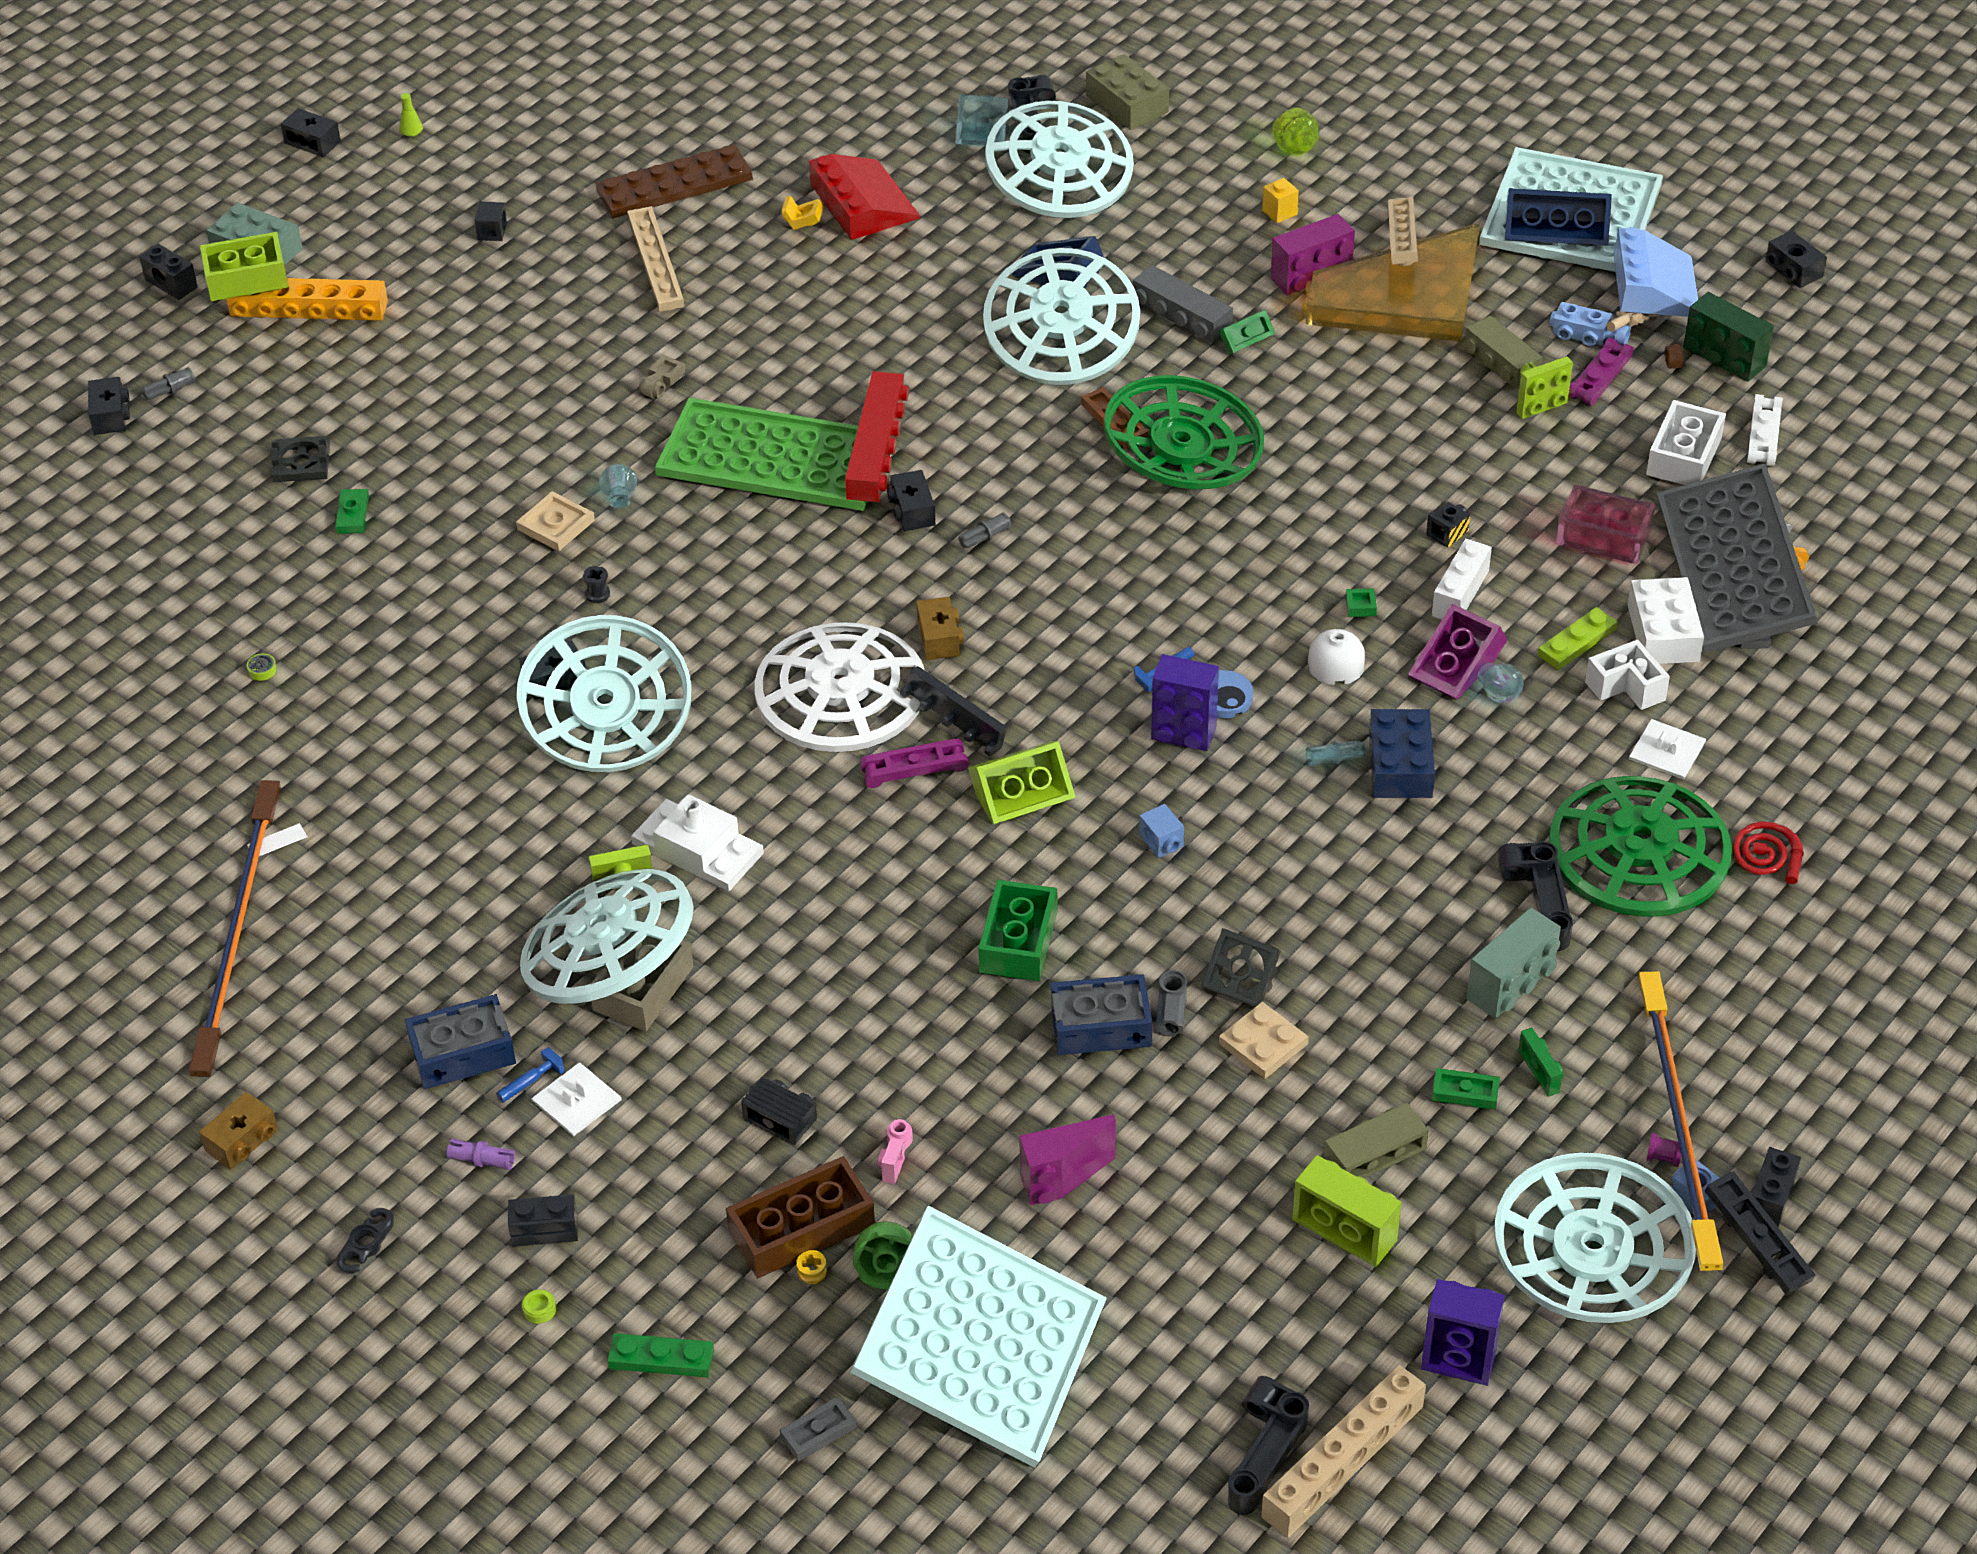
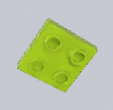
M1568 356L1538 367L1533 362L1522 366L1516 411L1521 419L1568 403L1573 362Z

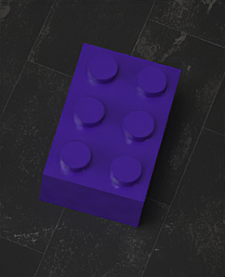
M1165 654L1161 655L1152 678V740L1208 751L1217 727L1219 666Z
M1437 1279L1428 1310L1421 1370L1488 1386L1497 1350L1505 1295L1490 1289H1479L1462 1285L1456 1281Z

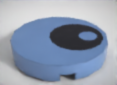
M1220 670L1217 718L1229 719L1235 717L1237 713L1242 712L1243 714L1248 711L1253 702V687L1250 681L1242 674L1234 671Z

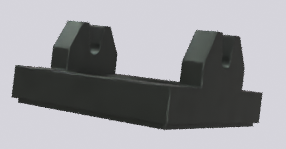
M329 436L286 438L271 441L273 482L328 479ZM316 448L319 456H311L307 453V449ZM298 449V453L292 457L282 458L288 450ZM300 458L309 459L303 465L295 464V461ZM284 466H292L294 469H289Z
M1222 928L1201 987L1256 1007L1263 1001L1265 993L1272 989V979L1277 976L1276 964L1281 950ZM1243 945L1240 955L1234 956L1232 959L1227 958L1228 949L1233 946ZM1253 949L1257 950L1262 957L1264 971L1253 968L1252 962L1249 959ZM1238 959H1244L1249 967L1248 972L1241 977L1235 976L1232 972V965ZM1223 967L1228 969V973L1231 976L1228 987L1220 979L1219 973ZM1248 977L1260 980L1252 989L1242 992L1238 991L1241 980H1245Z

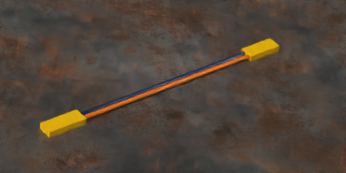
M1639 972L1638 980L1646 1017H1652L1695 1220H1692L1691 1229L1700 1271L1723 1270V1259L1714 1219H1708L1664 1018V1016H1667L1668 1008L1660 972Z

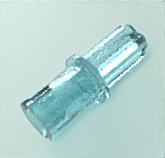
M1359 740L1345 743L1331 741L1329 745L1306 748V760L1311 759V761H1308L1309 766L1330 762L1339 764L1340 760L1360 758L1365 755L1364 743Z

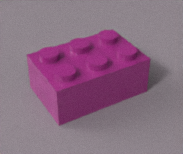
M1339 214L1273 237L1271 279L1286 295L1352 271L1355 230Z

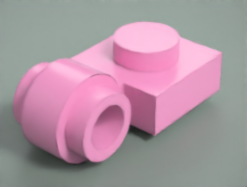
M894 1120L888 1126L887 1149L882 1148L879 1154L878 1167L882 1168V1180L886 1183H896L905 1160L904 1152L913 1141L912 1127L905 1120Z

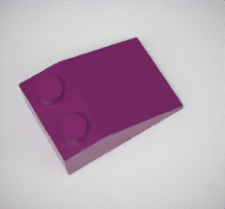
M1452 604L1411 668L1408 676L1458 700L1494 663L1506 644L1507 638L1501 626Z
M1114 1114L1019 1136L1020 1176L1030 1206L1039 1203L1046 1204L1063 1198L1115 1159L1116 1119Z

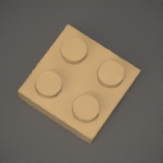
M552 491L516 521L517 530L560 551L594 522L595 518L594 512Z
M1261 1002L1219 1036V1044L1262 1078L1266 1079L1308 1045L1309 1036L1264 1002Z

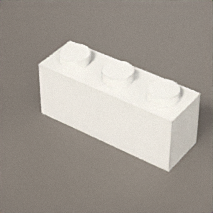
M1465 538L1434 591L1432 616L1443 619L1452 604L1467 610L1489 572L1491 546Z

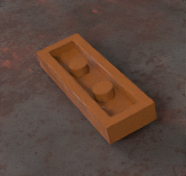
M1102 387L1081 396V405L1103 427L1106 408L1112 395ZM1122 405L1117 408L1112 417L1111 429L1126 434L1127 424L1132 415ZM1138 423L1134 430V436L1148 438V431ZM1117 440L1125 449L1130 448L1128 443Z

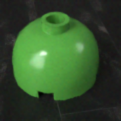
M890 1221L877 1222L864 1229L856 1239L853 1252V1266L859 1273V1278L874 1288L888 1290L913 1237L912 1233L906 1227Z

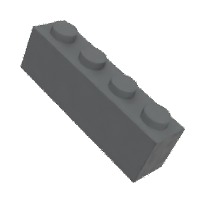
M1151 265L1133 279V287L1140 305L1211 343H1214L1221 337L1219 330L1233 324V307L1154 265Z

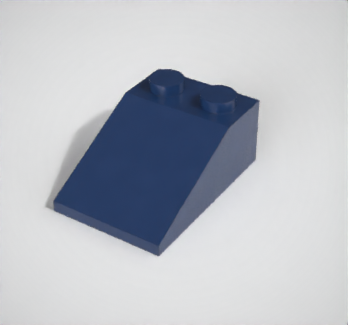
M1095 236L1036 243L1021 257L1023 258L1029 254L1048 249L1070 248L1088 251L1105 258ZM1053 256L1054 263H1071L1087 267L1093 262L1089 259L1075 256ZM1043 260L1032 261L1011 274L1022 278L1030 271L1044 266ZM1057 270L1059 280L1074 282L1081 274L1070 270ZM1047 273L1040 274L1030 280L1041 285L1049 283Z

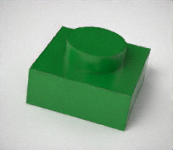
M1374 588L1346 589L1345 598L1348 617L1376 616L1377 604Z

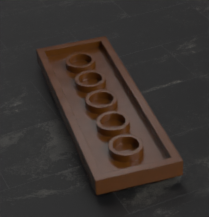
M734 144L708 152H701L690 157L676 159L668 163L654 165L646 169L632 171L617 177L607 178L595 182L596 191L613 219L627 215L629 210L651 206L653 208L753 180V175L750 167Z

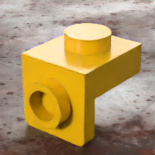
M787 196L782 207V216L793 230L805 226H813L820 222L824 205L820 199H816L797 206L793 198Z

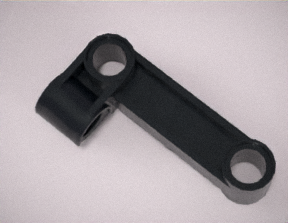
M1046 75L1025 78L1017 77L1011 79L1008 83L1009 106L1011 110L1033 102L1056 100L1051 79ZM1033 110L1023 114L1031 117L1038 114V112ZM1014 119L1016 126H1018L1021 122ZM1027 126L1019 136L1021 140H1033L1036 132ZM1023 150V151H1024L1025 153L1030 154V151H1031V150Z
M1546 841L1507 843L1502 845L1497 850L1501 876L1508 881L1527 880L1532 882L1537 910L1561 927L1559 935L1560 946L1557 951L1565 950L1570 945L1573 919L1568 908L1556 846Z
M1259 1376L1241 1403L1250 1415L1266 1423L1241 1464L1230 1475L1228 1480V1505L1231 1510L1241 1515L1252 1513L1257 1508L1263 1493L1300 1434L1306 1430L1308 1425L1309 1401L1306 1396L1278 1383L1268 1376ZM1246 1490L1249 1491V1493H1240L1238 1491Z

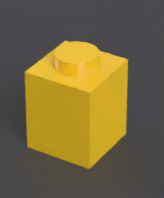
M1285 178L1263 186L1262 211L1276 223L1296 216L1298 214L1299 190Z

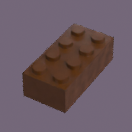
M844 1156L726 1208L728 1231L757 1279L796 1262L798 1256L805 1251H820L862 1232L875 1223L874 1202Z

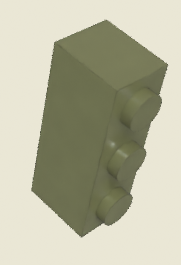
M1491 315L1466 327L1464 348L1513 388L1518 389L1520 386V370L1526 363L1529 365V362H1533L1536 367L1542 365L1543 357Z
M1406 1103L1397 1108L1392 1107L1382 1115L1371 1120L1361 1121L1356 1127L1343 1133L1333 1134L1329 1139L1325 1140L1324 1159L1335 1162L1340 1168L1354 1176L1366 1178L1426 1150L1429 1129L1411 1106Z

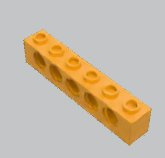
M287 278L288 288L226 299L230 317L383 320L388 302L384 281Z

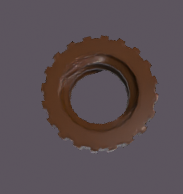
M1680 344L1666 346L1664 355L1668 369L1683 367V353Z

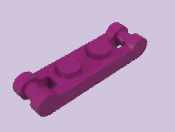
M1608 338L1603 348L1579 378L1570 384L1568 397L1572 399L1580 398L1584 400L1585 404L1593 406L1630 360L1634 347L1628 344L1620 345L1617 343V340Z
M950 739L867 755L860 760L862 771L866 773L864 776L866 785L869 788H877L883 782L950 769L957 772L964 771L968 768L969 762L967 756L963 754L964 747L960 739Z

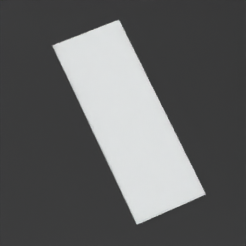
M300 823L264 837L259 856L306 838L307 835Z

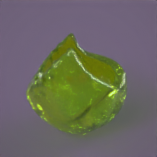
M1300 107L1287 109L1274 121L1271 134L1273 140L1276 141L1283 151L1294 156H1301L1308 153L1319 140L1320 128L1312 114Z

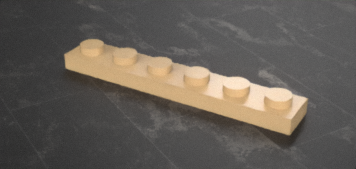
M1413 197L1388 200L1391 261L1392 264L1408 266L1413 262H1418Z
M652 206L627 211L628 220L659 312L684 307V298Z

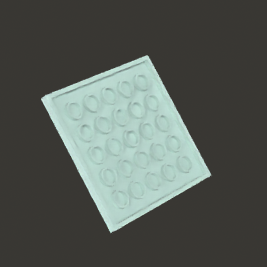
M1516 147L1480 235L1479 245L1616 272L1613 253L1618 228L1627 229L1634 227L1639 230H1646L1662 184L1663 175ZM1508 189L1612 194L1608 246L1505 240V214Z
M927 1206L850 1373L1035 1468L1042 1457L1106 1297Z

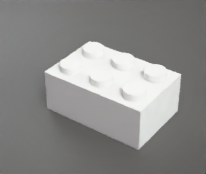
M1673 400L1650 449L1646 475L1683 485L1702 481L1721 441L1726 413Z
M1688 577L1631 580L1627 605L1636 640L1641 642L1659 664L1700 662L1704 636Z

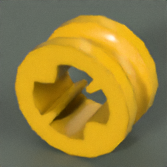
M808 1250L798 1256L796 1261L797 1274L801 1281L807 1284H816L825 1278L827 1274L826 1258L822 1253ZM813 1264L816 1270L810 1271V1268L807 1267V1265Z

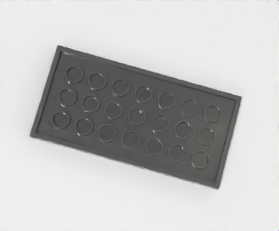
M1766 463L1657 493L1681 577H1688L1704 636L1702 646L1704 653L1818 624Z

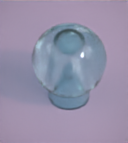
M624 464L610 465L600 476L601 490L609 498V504L612 507H627L631 503V496L636 491V474L630 467Z
M1487 663L1479 671L1478 679L1483 684L1484 691L1495 702H1511L1520 695L1523 689L1522 674L1513 665Z

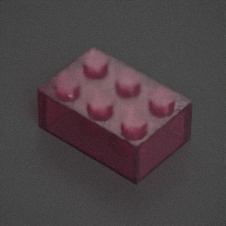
M1574 484L1559 519L1556 544L1638 564L1652 529L1656 504Z

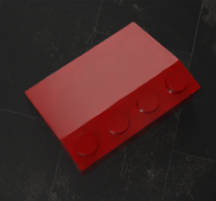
M828 154L809 160L810 185L851 240L920 219L919 213L877 159Z

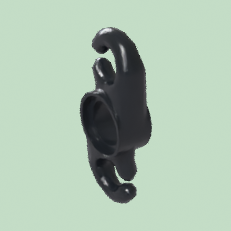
M376 1208L370 1212L372 1218L378 1216L385 1217L386 1220L383 1223L373 1224L372 1219L367 1218L363 1224L356 1226L351 1231L349 1239L337 1255V1267L341 1272L346 1274L359 1272L361 1269L359 1264L348 1266L345 1264V1261L349 1258L357 1257L359 1263L363 1264L366 1262L367 1257L375 1255L380 1250L381 1243L394 1224L393 1214L388 1209ZM362 1236L374 1237L373 1242L367 1246L357 1244L358 1239Z

